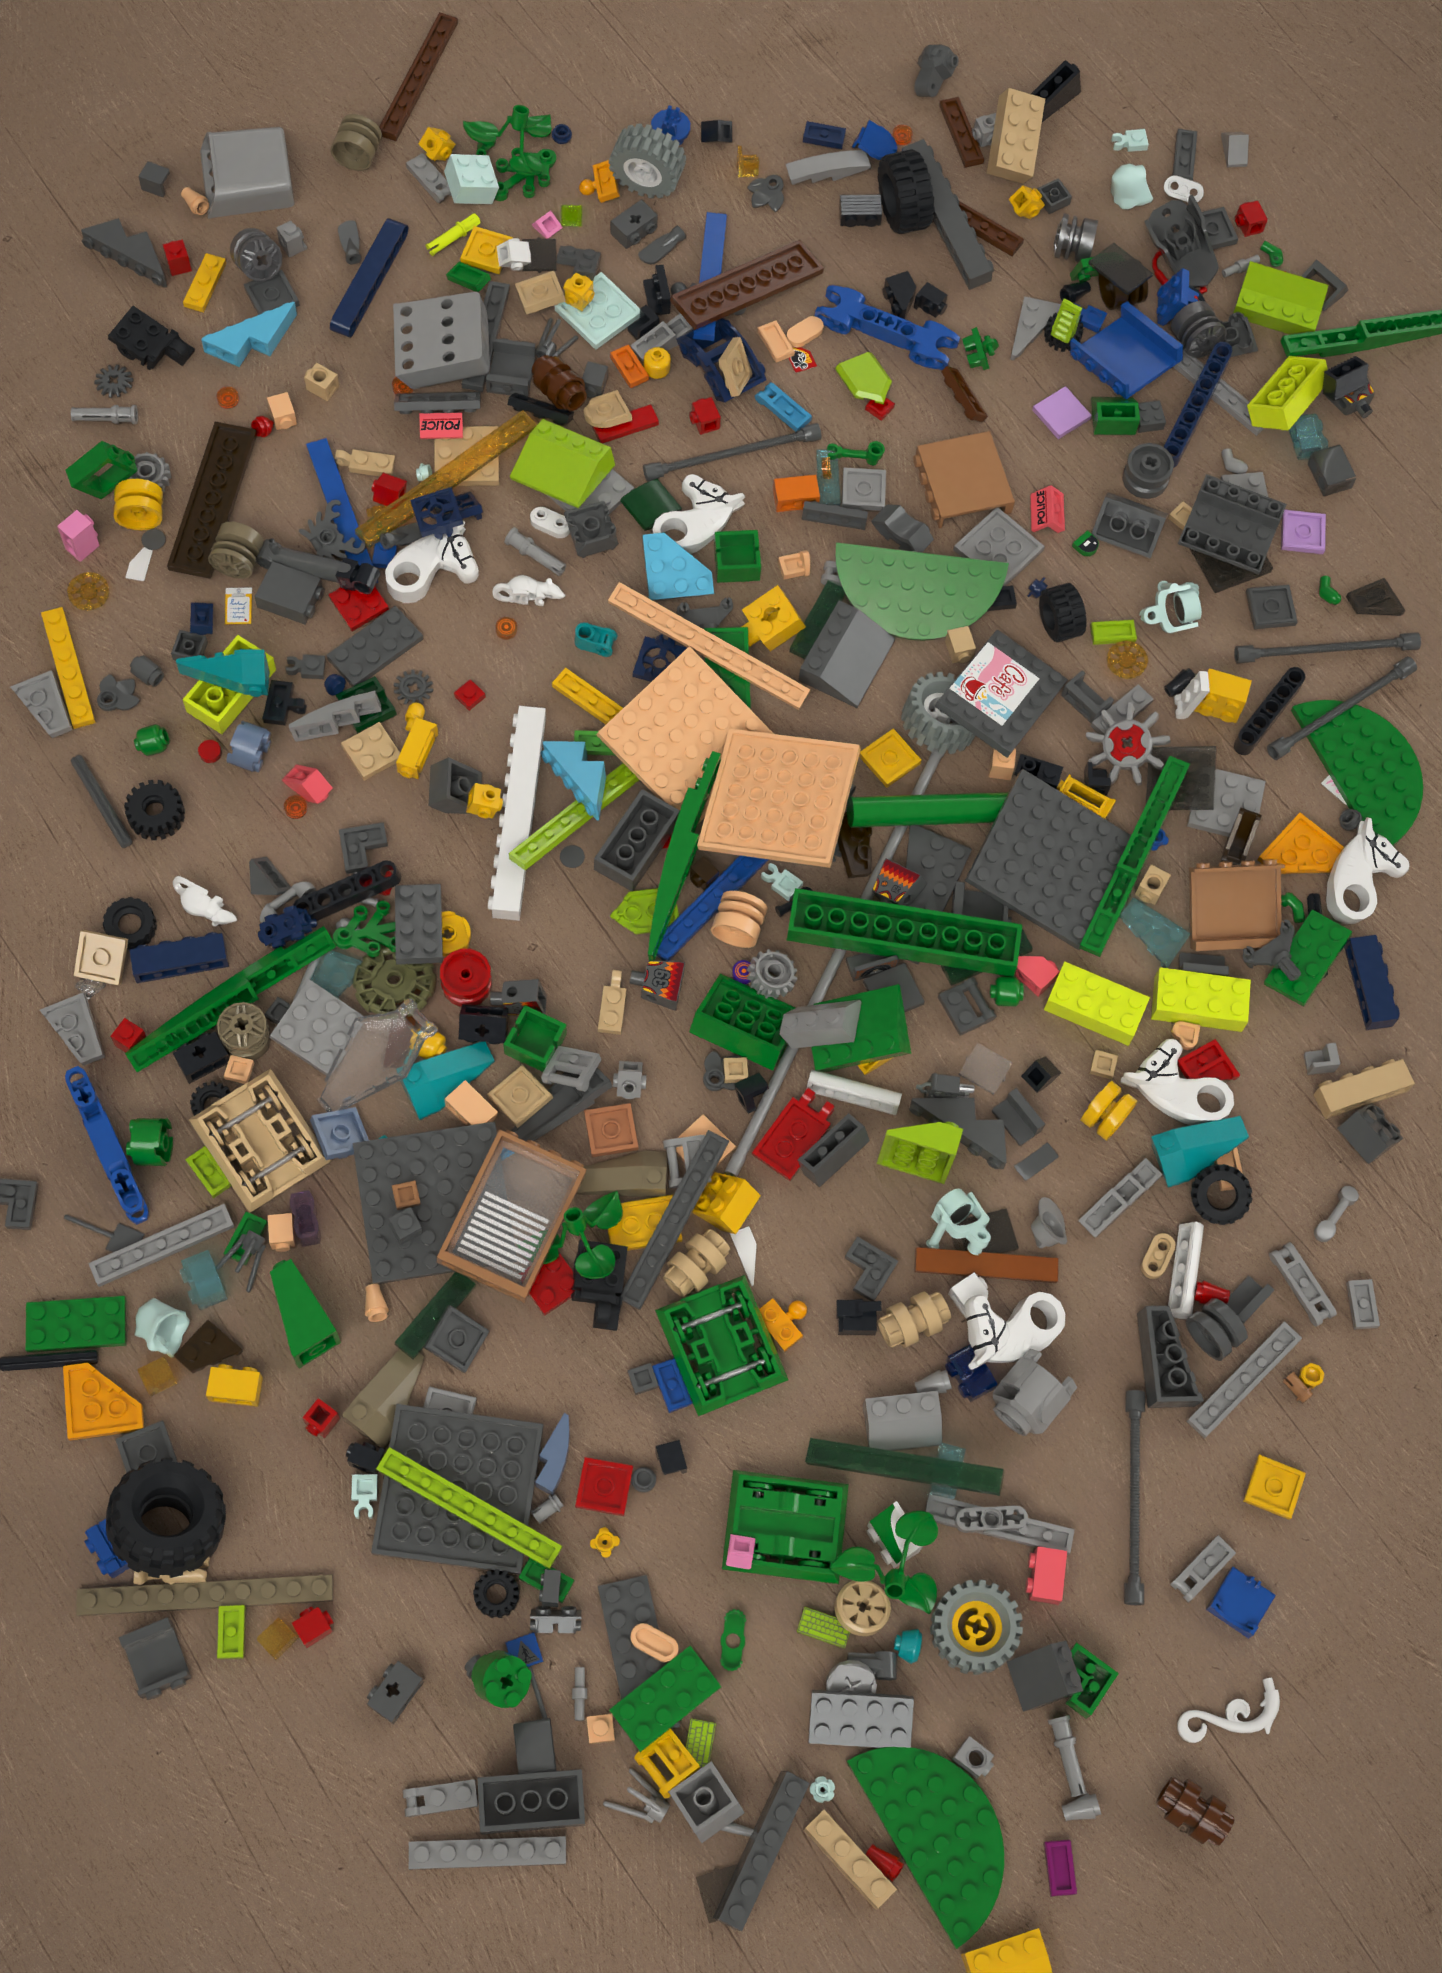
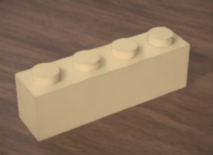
M1391 1059L1382 1063L1380 1067L1374 1068L1370 1066L1361 1070L1359 1074L1353 1075L1349 1073L1340 1077V1080L1336 1082L1328 1080L1319 1084L1314 1097L1324 1119L1408 1092L1415 1083L1404 1060L1395 1061Z
M825 1810L803 1830L875 1910L897 1890Z

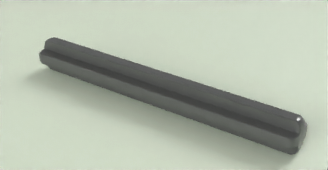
M81 755L73 757L71 763L118 843L122 848L130 846L132 840L83 757Z

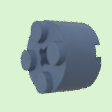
M242 720L231 740L230 746H232L233 752L232 754H227V763L259 773L263 764L261 759L263 752L267 753L271 745V740H269L271 732L268 729Z

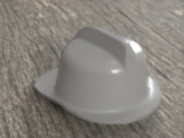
M1047 1197L1041 1198L1038 1204L1039 1215L1031 1224V1230L1037 1247L1041 1249L1046 1246L1052 1247L1058 1243L1066 1244L1065 1223L1060 1209L1051 1199Z

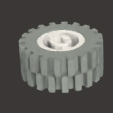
M636 124L635 127L629 125L627 129L624 128L617 139L609 158V169L614 172L613 177L615 179H620L619 184L622 186L627 185L629 187L628 190L632 193L635 190L638 191L640 196L647 194L648 198H654V195L658 198H663V195H670L676 188L686 164V155H683L685 152L683 147L678 148L680 143L677 140H671V134L667 133L665 135L661 133L663 129L657 127L654 130L652 125L648 124L645 128L642 124Z
M937 672L935 677L932 673H929L925 679L923 677L918 679L903 706L901 720L905 721L903 724L904 729H910L908 736L911 739L916 737L918 739L916 744L922 746L924 743L928 746L926 750L931 752L936 748L939 754H944L946 750H948L949 754H954L957 749L961 752L966 746H969L975 735L935 707L940 697L955 681L953 679L954 674L948 673L947 677H944L943 672Z

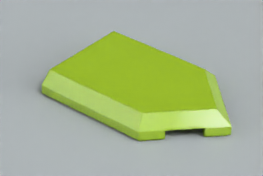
M866 352L841 362L836 366L835 370L855 398L862 400L867 398L875 400V403L884 404L892 380L871 352Z
M658 888L628 892L610 917L636 935L650 933ZM677 904L668 927L679 917Z

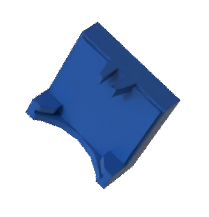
M1232 1567L1206 1610L1249 1639L1254 1636L1258 1629V1624L1276 1595L1261 1586V1581L1256 1582L1254 1580L1255 1577L1247 1576L1235 1567Z

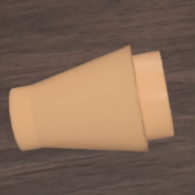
M190 187L182 190L181 196L192 213L203 215L208 211L209 203L205 196L195 192Z
M370 1284L365 1287V1316L371 1322L383 1321L388 1316V1306L381 1293L380 1286L378 1284Z

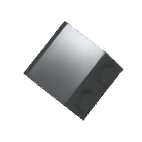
M449 757L431 765L428 806L443 813L471 814L466 812L468 795L475 783L482 784V772Z

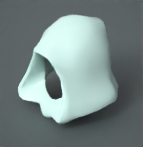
M1125 164L1115 170L1111 181V193L1114 197V203L1118 204L1120 208L1128 210L1135 206H1142L1152 202L1153 197L1147 185L1146 170L1143 165Z
M152 1298L138 1309L135 1336L145 1339L149 1350L158 1351L174 1358L190 1320L186 1312L177 1310L156 1298Z

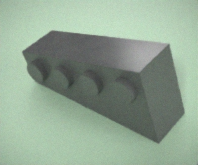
M1145 1306L1137 1313L1148 1408L1197 1406L1204 1400L1195 1384L1196 1378L1186 1358L1188 1356L1179 1340L1180 1334L1170 1307Z

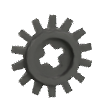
M117 364L114 370L108 365V372L103 368L100 369L103 374H96V377L100 379L94 381L95 384H99L96 387L97 391L103 389L101 395L104 396L106 393H109V398H112L113 394L120 397V392L128 393L125 388H132V385L128 383L133 382V378L128 377L132 375L131 372H125L126 367L118 370L119 365ZM110 377H113V378L118 377V379H117L118 383H117V384H115V383L109 384V383H110V379H109V378H110Z
M411 670L410 675L406 671L403 672L404 678L398 676L397 679L400 683H394L393 685L399 688L394 690V694H401L397 699L402 700L406 698L404 701L405 705L410 700H412V703H415L417 699L423 704L422 697L429 699L430 696L426 693L433 692V689L428 688L433 685V682H426L429 679L428 674L423 678V671H419L417 675L415 670ZM417 684L419 691L415 690L413 693H410L408 686Z

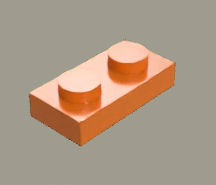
M629 344L610 352L611 360L630 389L649 380L648 373Z

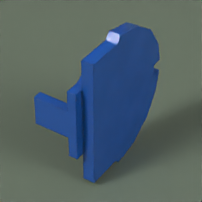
M871 120L867 122L865 128H861L852 145L855 148L859 144L858 148L877 160H881L887 154L897 152L896 141L889 131Z

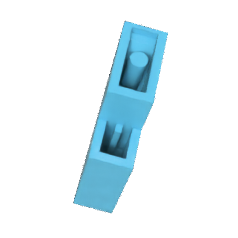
M295 302L285 303L278 308L265 311L263 314L245 319L243 322L206 335L201 339L204 352L237 367L241 366L251 349L271 356L297 316Z
M543 741L544 750L541 751L543 761L549 763L554 774L562 778L565 787L573 791L576 800L579 803H583L588 815H593L596 820H599L606 782L604 761H587L585 742Z

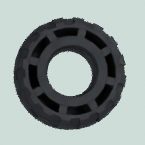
M162 1458L160 1462L153 1463L150 1460L140 1464L137 1470H129L121 1478L120 1483L117 1487H114L110 1495L106 1512V1533L108 1541L112 1544L113 1552L118 1559L128 1563L127 1567L138 1573L140 1571L146 1572L149 1577L160 1578V1575H169L170 1578L182 1576L183 1572L187 1570L191 1572L198 1569L208 1557L211 1558L223 1535L226 1520V1504L223 1501V1493L219 1485L212 1482L211 1475L202 1468L200 1470L194 1468V1464L183 1460L182 1463L173 1462V1458ZM171 1507L182 1512L190 1524L178 1534L164 1536L150 1531L143 1524L141 1517L151 1509Z

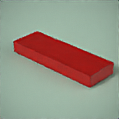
M652 405L630 411L632 421L608 428L592 426L598 441L603 444L658 426L659 420Z

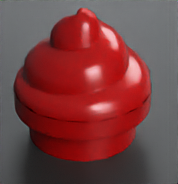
M257 416L251 423L252 429L257 431V437L269 436L274 422L265 416Z

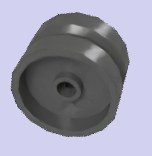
M1146 443L1133 448L1123 471L1122 480L1125 488L1134 496L1144 499L1156 498L1163 494L1173 472L1174 461L1172 455L1167 449L1158 444Z
M1217 1298L1209 1300L1203 1305L1202 1312L1196 1311L1186 1320V1327L1194 1341L1206 1354L1218 1361H1222L1232 1352V1347L1237 1348L1248 1338L1247 1330L1237 1314Z

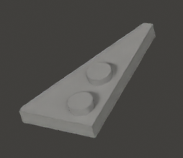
M1024 296L1010 360H1015L1024 352V349L1030 342L1033 343L1042 333V330L1046 328L1049 317H1053L1054 313L1058 314L1061 304Z

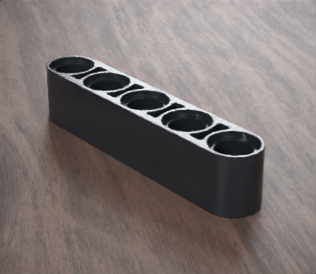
M1292 667L1287 670L1240 730L1234 742V749L1238 754L1248 755L1253 751L1299 692L1305 680V673L1301 668Z
M385 860L301 897L292 906L300 909L309 908L308 914L311 919L319 921L398 885L402 876L393 862ZM394 870L390 877H384L387 871ZM367 880H372L371 885L363 887ZM351 889L349 895L342 896L345 890ZM330 898V902L322 906L323 900Z

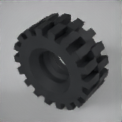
M148 780V785H144V782L139 783V789L136 787L131 789L133 795L128 794L126 797L127 802L124 804L125 814L130 827L137 835L141 833L144 839L150 836L151 840L157 841V836H160L161 840L166 839L165 834L167 833L170 836L174 835V828L179 830L181 827L180 821L184 822L185 818L183 815L185 809L177 789H173L172 785L168 782L164 786L162 780H158L157 784H154L153 780ZM152 803H161L163 805L162 812L157 815H148L146 808Z

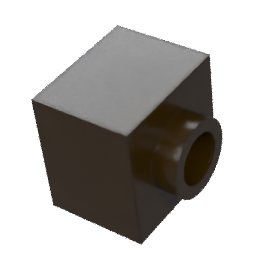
M704 856L690 867L691 882L697 888L701 887L704 891L719 877V871Z

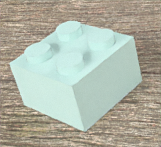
M451 154L444 173L453 202L459 204H492L499 186L489 155Z

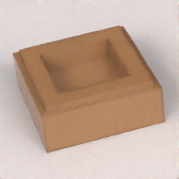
M415 1180L392 1185L397 1210L421 1205Z

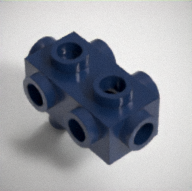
M289 906L283 909L284 914L279 916L278 914H271L264 917L265 922L259 924L260 931H258V937L265 946H271L273 949H277L280 946L284 947L288 941H298L305 938V934L312 932V928L317 926V920L311 919L307 909Z

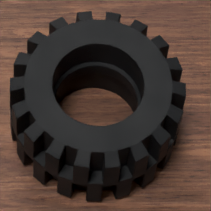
M1065 583L1041 591L1039 598L1040 615L1044 628L1054 642H1061L1082 636L1086 631V610L1075 586L1071 583Z
M1216 1164L1206 1167L1196 1176L1195 1181L1192 1183V1203L1200 1216L1210 1223L1219 1225L1232 1224L1236 1220L1243 1218V1215L1250 1209L1252 1188L1248 1179L1238 1169L1225 1164ZM1223 1180L1232 1184L1236 1196L1230 1206L1227 1208H1216L1210 1204L1207 1198V1191L1212 1183Z

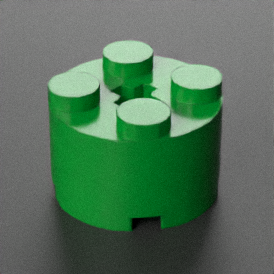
M167 1118L131 1119L129 1124L131 1139L126 1144L127 1156H132L133 1163L136 1166H166L165 1162H170L173 1151V1137L168 1135V1129H172L170 1120Z
M495 1650L487 1655L484 1654L477 1660L471 1677L474 1690L481 1699L500 1708H513L518 1706L520 1701L526 1696L530 1687L532 1673L520 1658L502 1650Z

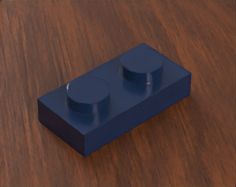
M807 121L803 143L842 149L846 128Z
M191 602L190 633L198 635L213 634V603Z

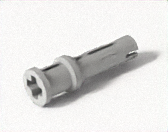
M114 405L111 408L72 407L71 420L112 421L114 424L132 422V424H137L138 408L137 405H132L131 407Z
M514 527L509 531L504 541L506 545H512L519 550L521 555H528L558 576L562 575L566 568L565 563L534 544L531 537H525L518 532L517 528Z
M1070 1715L1048 1720V1724L1053 1729L1055 1737L1054 1746L1059 1748L1071 1797L1087 1794L1074 1747L1077 1740L1072 1735L1069 1724L1071 1718Z

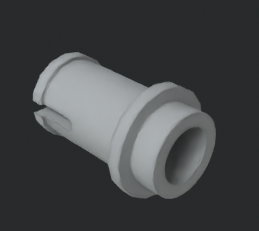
M556 1494L552 1497L549 1495V1499L534 1510H531L539 1524L556 1511L561 1512L560 1509L563 1507V1504Z

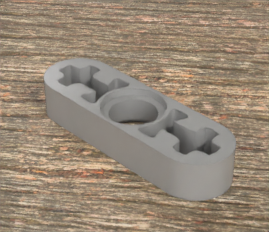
M1021 1506L964 1508L956 1515L955 1525L959 1531L964 1533L1020 1530L1027 1523L1028 1514ZM989 1512L996 1514L998 1517L997 1525L989 1526L984 1520L985 1514ZM1002 1512H1005L1004 1517H1011L1014 1512H1017V1515L1022 1516V1519L1018 1524H1015L1014 1520H1006L1003 1526ZM977 1513H980L979 1522L981 1527L977 1526L978 1521L971 1522L969 1527H966L964 1522H960L964 1514H968L969 1519H976L978 1517Z

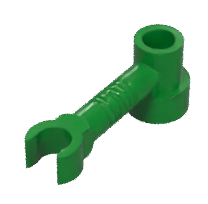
M878 441L871 442L866 450H849L836 444H829L827 450L834 451L835 453H828L827 458L830 460L841 457L866 459L869 465L874 466L883 457L885 447Z

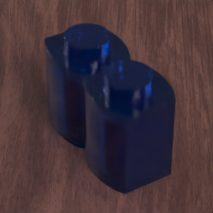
M969 1344L949 1355L946 1359L947 1364H945V1368L951 1377L955 1376L960 1385L957 1387L961 1396L964 1399L968 1398L972 1402L996 1389L998 1384L985 1363L972 1370L969 1369L968 1365L975 1357L974 1351Z

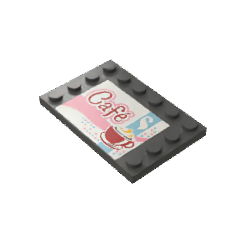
M996 630L940 697L935 707L1008 758L1068 679L1005 634Z

